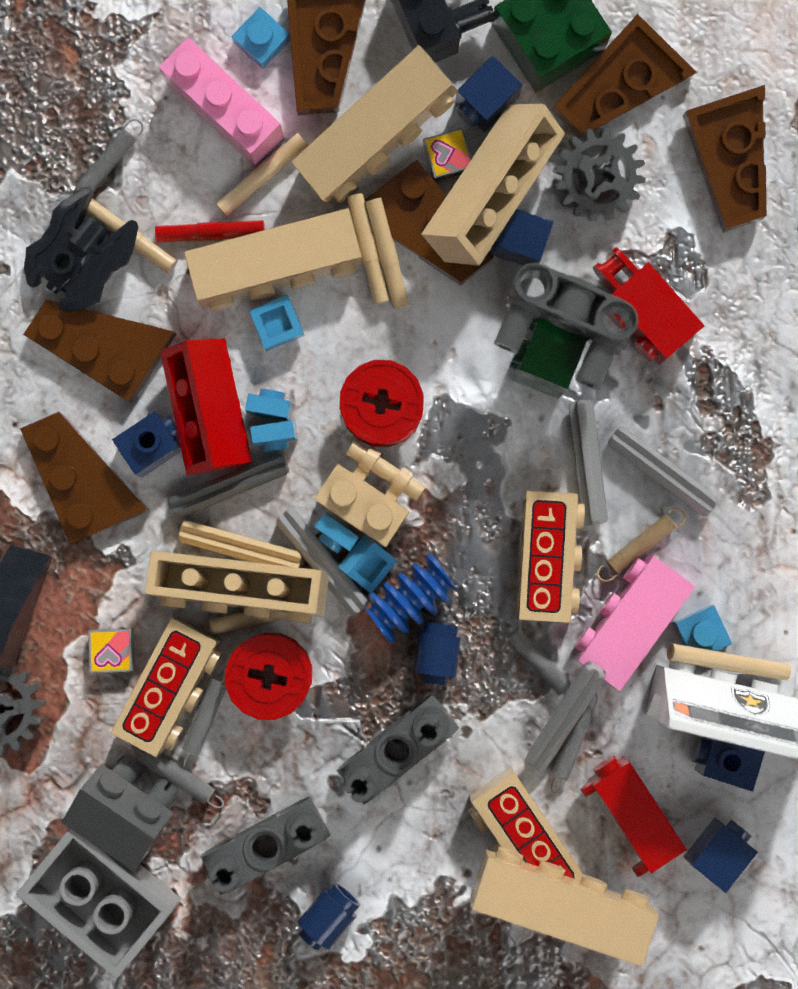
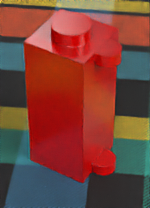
M612 756L593 769L595 775L589 778V782L583 785L580 790L585 797L597 792L641 860L632 867L637 877L644 875L648 871L652 874L687 851L630 761L624 756L618 760L615 756Z

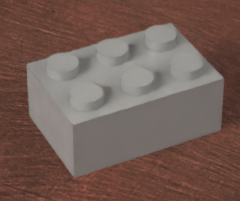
M71 828L16 893L21 900L115 979L126 969L181 899L141 864L138 865L135 871H132Z

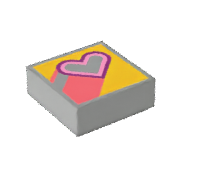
M463 127L423 139L424 150L435 182L461 175L472 159Z
M134 628L89 630L90 673L135 671Z

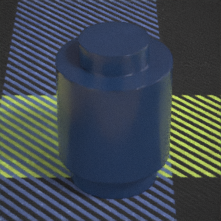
M424 622V630L419 632L414 665V673L422 674L421 682L446 686L447 677L456 678L461 638L457 637V626Z
M334 883L330 889L324 888L298 920V924L302 928L299 932L300 937L315 950H319L321 946L330 950L356 919L357 915L355 912L361 906L360 903L349 891L337 883Z

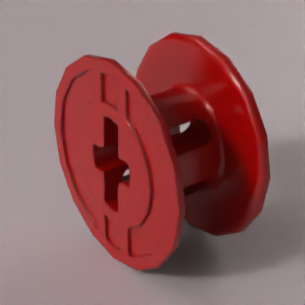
M372 360L359 365L346 377L340 391L339 409L346 428L357 440L372 447H391L404 442L416 431L423 416L424 394L418 379L407 367L392 360ZM379 394H386L390 404L401 406L399 411L386 408L385 414H377L375 405L363 401L365 397L378 400Z
M262 633L243 641L232 652L225 668V687L231 702L243 714L257 720H277L291 714L304 701L312 685L313 666L307 651L295 639L281 633ZM267 665L274 666V674L287 677V683L275 680L271 687L266 686L265 678L253 675L252 669L264 671Z

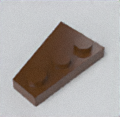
M287 0L297 115L339 112L366 0Z
M637 14L550 110L578 137L582 138L584 131L588 129L597 130L689 79L697 71Z
M765 85L686 110L683 114V119L723 233L763 220L767 216L766 165H764L766 122H763Z
M417 159L365 199L366 202L382 198L394 242H398L419 256V259L460 286L494 260V256L489 251L479 266L444 262L421 235L446 198V195Z
M46 299L23 335L132 404L161 359L160 351L168 348L177 334L174 331L86 309L63 312L59 308V302Z
M56 412L20 428L70 544L78 543L150 511L127 487L121 477L100 457L93 446L63 413Z

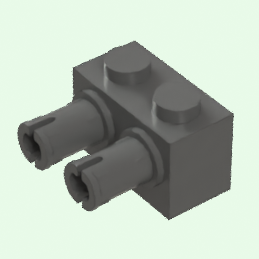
M123 755L112 770L103 764L98 767L80 788L61 822L132 871H135L173 815V812L168 808L177 799L179 793L178 788L173 783L165 791L164 788L169 780L161 778L156 780L149 792L145 794L133 785L143 774L142 763L137 760L130 767L129 764L134 757Z

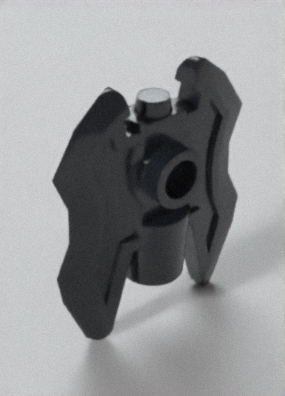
M89 187L83 188L63 200L52 211L50 225L42 237L26 247L24 272L28 286L31 288L39 286L42 283L41 278L44 277L48 281L46 288L56 295L60 291L67 293L66 297L61 298L59 302V308L63 312L81 311L100 302L105 283L115 271L128 264L134 250L138 232V223L134 220H129L108 237L111 231L88 215L84 220L93 197V191Z

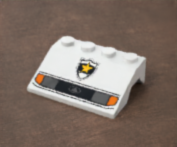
M670 661L669 667L656 665L645 714L659 717L658 722L668 728L798 759V690L795 689L793 697L777 693L779 685L753 679L752 687L736 684L737 675L712 669L710 677L695 674V665Z

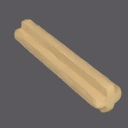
M184 521L179 531L178 540L181 543L254 563L300 568L302 555L299 551L191 521Z

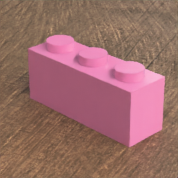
M189 37L159 66L167 85L255 167L284 139L280 122Z
M646 556L643 561L637 558L623 577V579L628 581L619 595L613 592L601 606L598 613L603 617L594 630L587 627L574 644V648L578 652L573 658L583 666L588 661L601 666L606 671L604 681L619 691L625 686L696 587L655 556Z

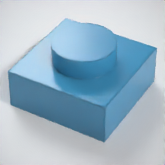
M260 6L231 36L233 42L262 69L291 41L290 34Z
M288 294L249 310L266 352L305 336Z
M260 389L259 395L248 393L245 411L250 415L291 421L293 404L291 401L284 400L285 393Z
M293 420L250 427L252 443L256 447L263 446L264 453L288 450L289 442L298 441L296 424Z
M323 513L315 525V528L322 532L318 540L338 554L343 547L351 552L360 540V537L325 513Z
M365 534L338 567L368 592L372 593L396 564L397 560Z
M709 605L673 622L684 646L718 651L732 644L715 605Z

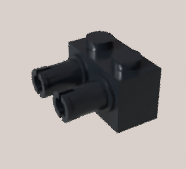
M391 0L412 50L420 45L435 63L458 54L462 33L495 21L492 6H487L490 2L489 0H474L455 9L447 6L445 0Z

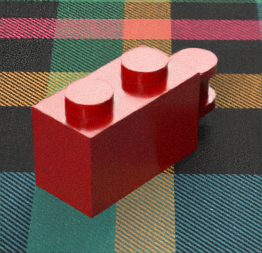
M615 247L610 252L611 257L603 264L597 263L594 265L593 271L611 291V295L627 301L634 307L638 316L637 328L632 334L636 338L634 345L646 360L651 362L654 359L660 365L705 325L649 262L638 270L620 249ZM621 270L629 277L622 285L614 278ZM614 313L607 314L619 329L623 330L625 328V323L621 316Z

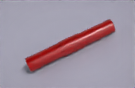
M264 220L155 226V238L157 243L234 239L264 231L265 224Z

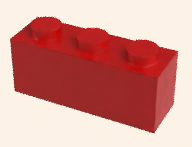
M225 338L185 340L160 351L186 475L226 471L251 463L249 442L246 436Z

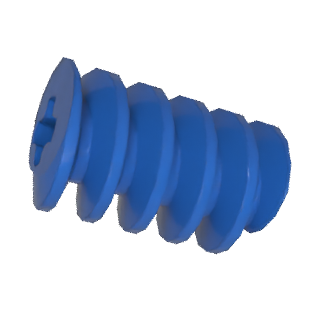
M430 553L425 555L426 570L416 563L411 565L413 579L408 578L402 573L397 575L398 589L387 582L383 584L384 599L374 592L369 594L371 608L365 607V609L386 640L391 644L396 641L393 631L394 627L405 634L410 631L407 621L408 617L421 624L424 621L421 608H425L432 614L438 612L435 602L436 598H439L448 605L452 602L449 589L452 588L458 592L439 562Z

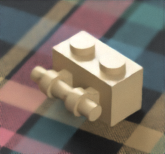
M354 440L346 455L358 462V467L354 473H351L337 464L314 500L384 547H387L410 512L396 501L402 492L417 501L426 487L413 479L414 474L403 467L399 470L381 458L382 453L371 446L368 449ZM371 471L391 484L386 494L365 482Z

